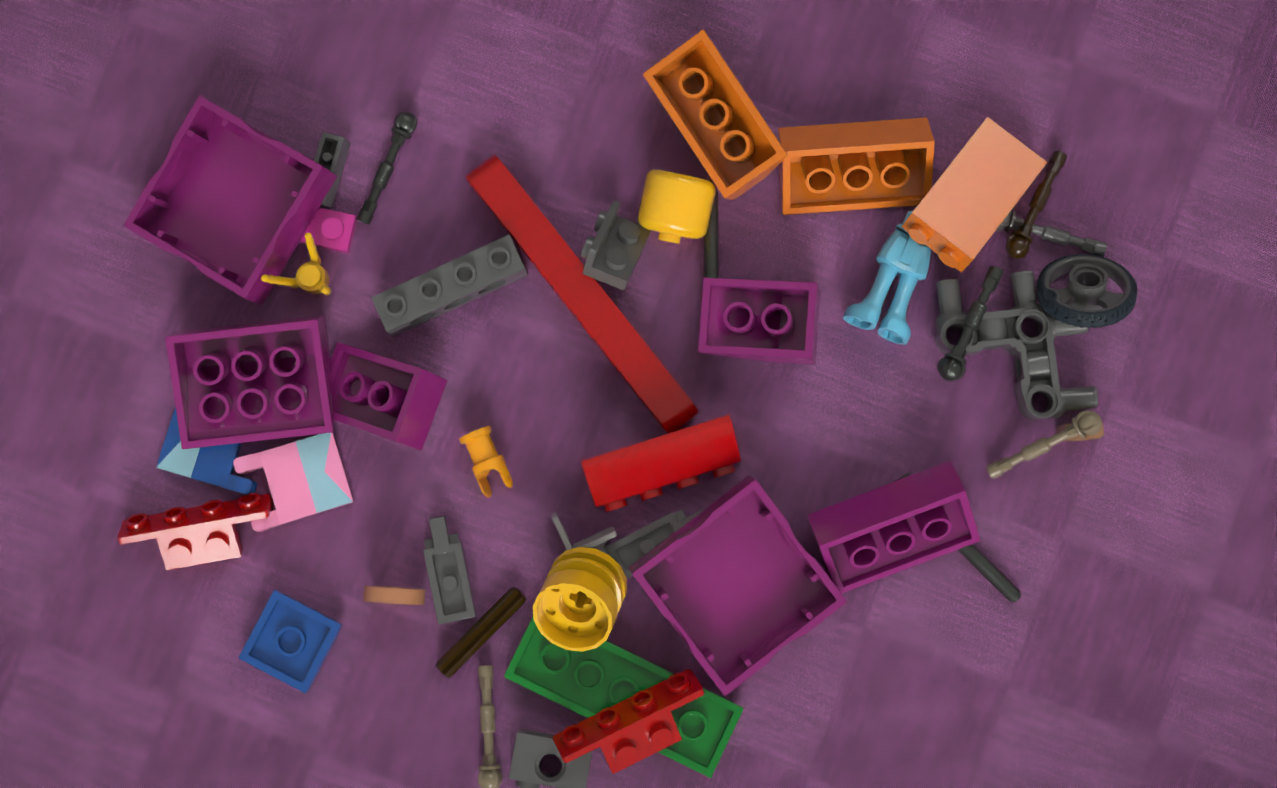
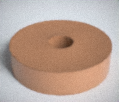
M364 585L363 601L425 605L426 589Z

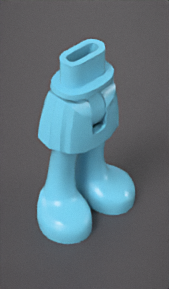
M908 211V212H907L903 224L905 223V221L908 219V217L911 215V213H912L913 211ZM898 224L876 257L880 267L869 294L861 303L848 306L843 314V319L850 325L860 329H874L879 320L881 308L895 276L899 277V283L891 306L882 319L877 332L879 336L890 342L906 345L911 337V330L906 322L908 304L918 280L926 279L931 249L926 245L915 242L909 236L908 231L901 227L903 224Z

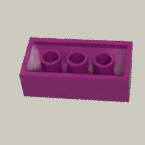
M951 460L807 515L833 583L841 593L981 541L966 490Z

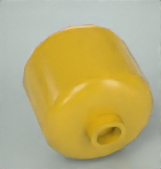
M651 170L645 178L638 212V222L643 228L659 232V240L680 244L681 237L690 239L702 238L706 234L716 192L715 185L711 181L663 170Z

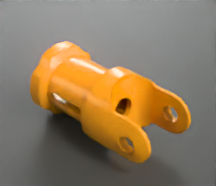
M490 425L459 438L460 443L465 444L474 464L471 469L482 493L487 498L492 496V490L487 480L488 473L492 469L500 473L506 487H513V480L503 455H498L491 439L490 433L492 429Z

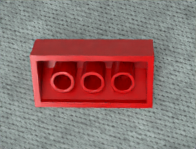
M729 414L583 460L581 464L596 508L604 506L607 513L626 507V499L637 495L641 496L642 501L663 495L662 487L676 483L678 490L699 484L698 476L710 472L713 473L714 478L736 472L734 465L739 464L742 460Z

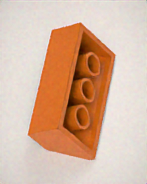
M704 29L643 73L646 81L725 199L735 200L765 179L788 156Z
M927 117L778 128V140L788 154L779 164L783 215L917 206L932 188L935 140Z

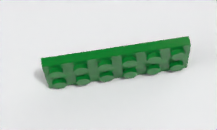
M532 617L504 677L589 718L605 708L632 697L639 691L646 690L668 679L675 673L607 640L597 648L583 652L565 650L546 639L540 633ZM703 688L705 692L703 696L671 711L682 740L658 753L711 778L744 707Z

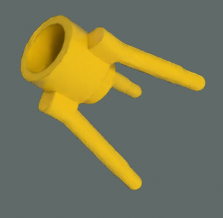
M309 232L305 233L304 237L310 255V262H306L298 268L296 277L288 278L266 274L261 276L263 282L291 286L294 289L301 287L307 293L313 295L320 293L329 295L331 293V289L328 287L329 275L320 266L321 258L318 255L312 234Z

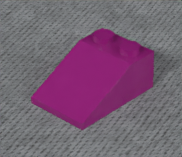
M704 278L698 353L775 363L816 365L821 292L818 284L813 282Z
M337 342L330 360L333 419L422 451L448 380L422 368Z

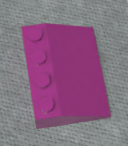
M325 315L180 331L165 337L182 449L334 432L330 351Z

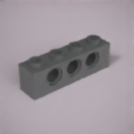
M507 235L375 295L371 299L386 332L395 337L528 276L510 235Z

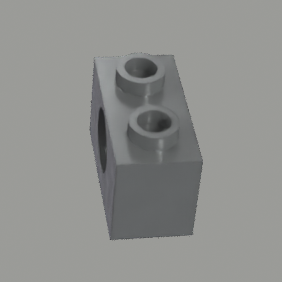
M525 729L517 731L509 779L517 780L516 786L520 788H539L541 784L555 788L587 787L593 751L568 763H564L552 739L553 734ZM547 754L558 756L562 762V769L555 774L545 772L541 766V758Z

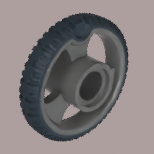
M1073 254L1060 257L1043 268L1037 280L1036 294L1038 302L1044 311H1047V314L1056 318V320L1067 323V325H1074V327L1102 328L1103 326L1107 327L1120 322V320H1123L1132 312L1137 299V284L1132 274L1121 264L1116 263V261L1093 254ZM1069 273L1067 288H1050L1051 283L1055 279ZM1108 278L1114 281L1123 293L1107 291Z

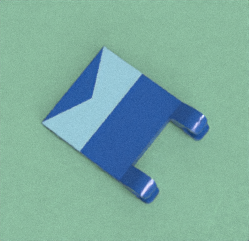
M175 407L156 468L242 494L255 493L257 488L256 481L233 475V460L238 458L242 443L182 449Z

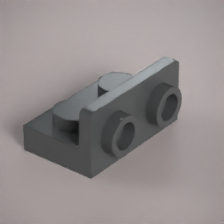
M613 200L608 212L601 210L594 227V231L598 232L596 237L588 236L584 244L581 257L585 258L586 262L582 274L625 291L649 240L651 230L617 216L621 202Z

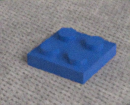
M274 590L238 659L303 693H308L344 624L279 590Z

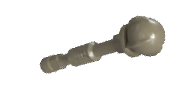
M1091 410L1080 412L1077 417L1072 418L1073 424L1067 426L1065 430L1049 438L1042 437L1021 448V452L987 465L986 468L992 479H995L1012 469L1014 465L1024 460L1029 462L1051 451L1052 446L1068 438L1072 439L1079 435L1084 439L1086 435L1097 434L1102 426L1100 415Z
M493 665L478 666L480 689H482V705L479 706L480 730L484 733L483 765L478 766V770H481L478 774V783L481 788H499L503 775L500 770L501 765L496 764V755H494L493 732L496 731L495 705L492 704L491 697Z

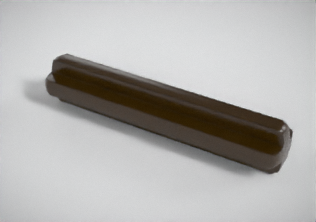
M511 587L436 662L435 666L445 677H452L526 602L524 594L516 587Z

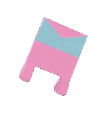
M333 432L318 434L233 460L235 471L242 475L264 468L276 510L270 511L268 518L250 521L254 531H265L354 502Z

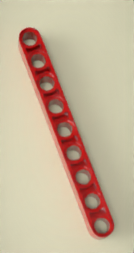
M493 154L467 174L465 178L666 433L669 434L677 431L699 414V410L598 282L594 278L582 274L584 269L583 263L502 161Z

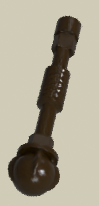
M1061 151L1053 152L1046 170L1047 174L1043 182L1038 184L1029 203L1030 210L1023 225L1020 226L1019 230L1012 231L1008 237L1006 252L1010 257L1020 259L1028 255L1029 245L1033 242V238L1030 236L1033 230L1032 226L1038 213L1043 211L1052 192L1051 185L1067 160L1065 153Z

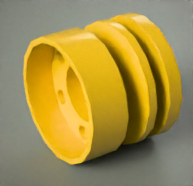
M577 547L566 550L555 559L533 605V619L540 633L552 644L571 651L583 652L595 649L604 643L613 628L627 593V578L621 565L610 555L595 548Z

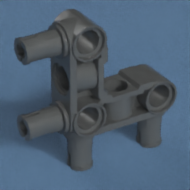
M1021 271L1010 274L1015 307H1012L1011 310L985 312L978 330L973 331L965 349L967 351L965 356L976 355L982 350L1004 348L1005 351H1009L1010 355L1014 356L1017 382L1014 384V391L1018 408L1023 417L1030 421L1060 418L1064 415L1065 411L1098 407V393L1095 386L1062 389L1059 385L1055 355V337L1084 334L1088 332V328L1074 327V325L1062 323L1047 314V311H1044L1043 307L1037 304L1033 271ZM958 279L941 280L936 283L940 315L935 320L936 333L934 341L936 347L944 354L951 353L954 346L946 339L947 328H956L962 333L965 328L963 323L968 315L966 312H962ZM1024 319L1030 320L1036 325L1037 334L1034 338L1028 337L1022 332L1021 323ZM1034 393L1042 395L1046 400L1047 405L1043 413L1035 411L1031 405V397Z

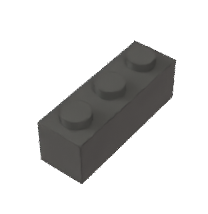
M322 132L314 161L337 175L335 182L321 204L322 207L332 209L351 143L345 137Z

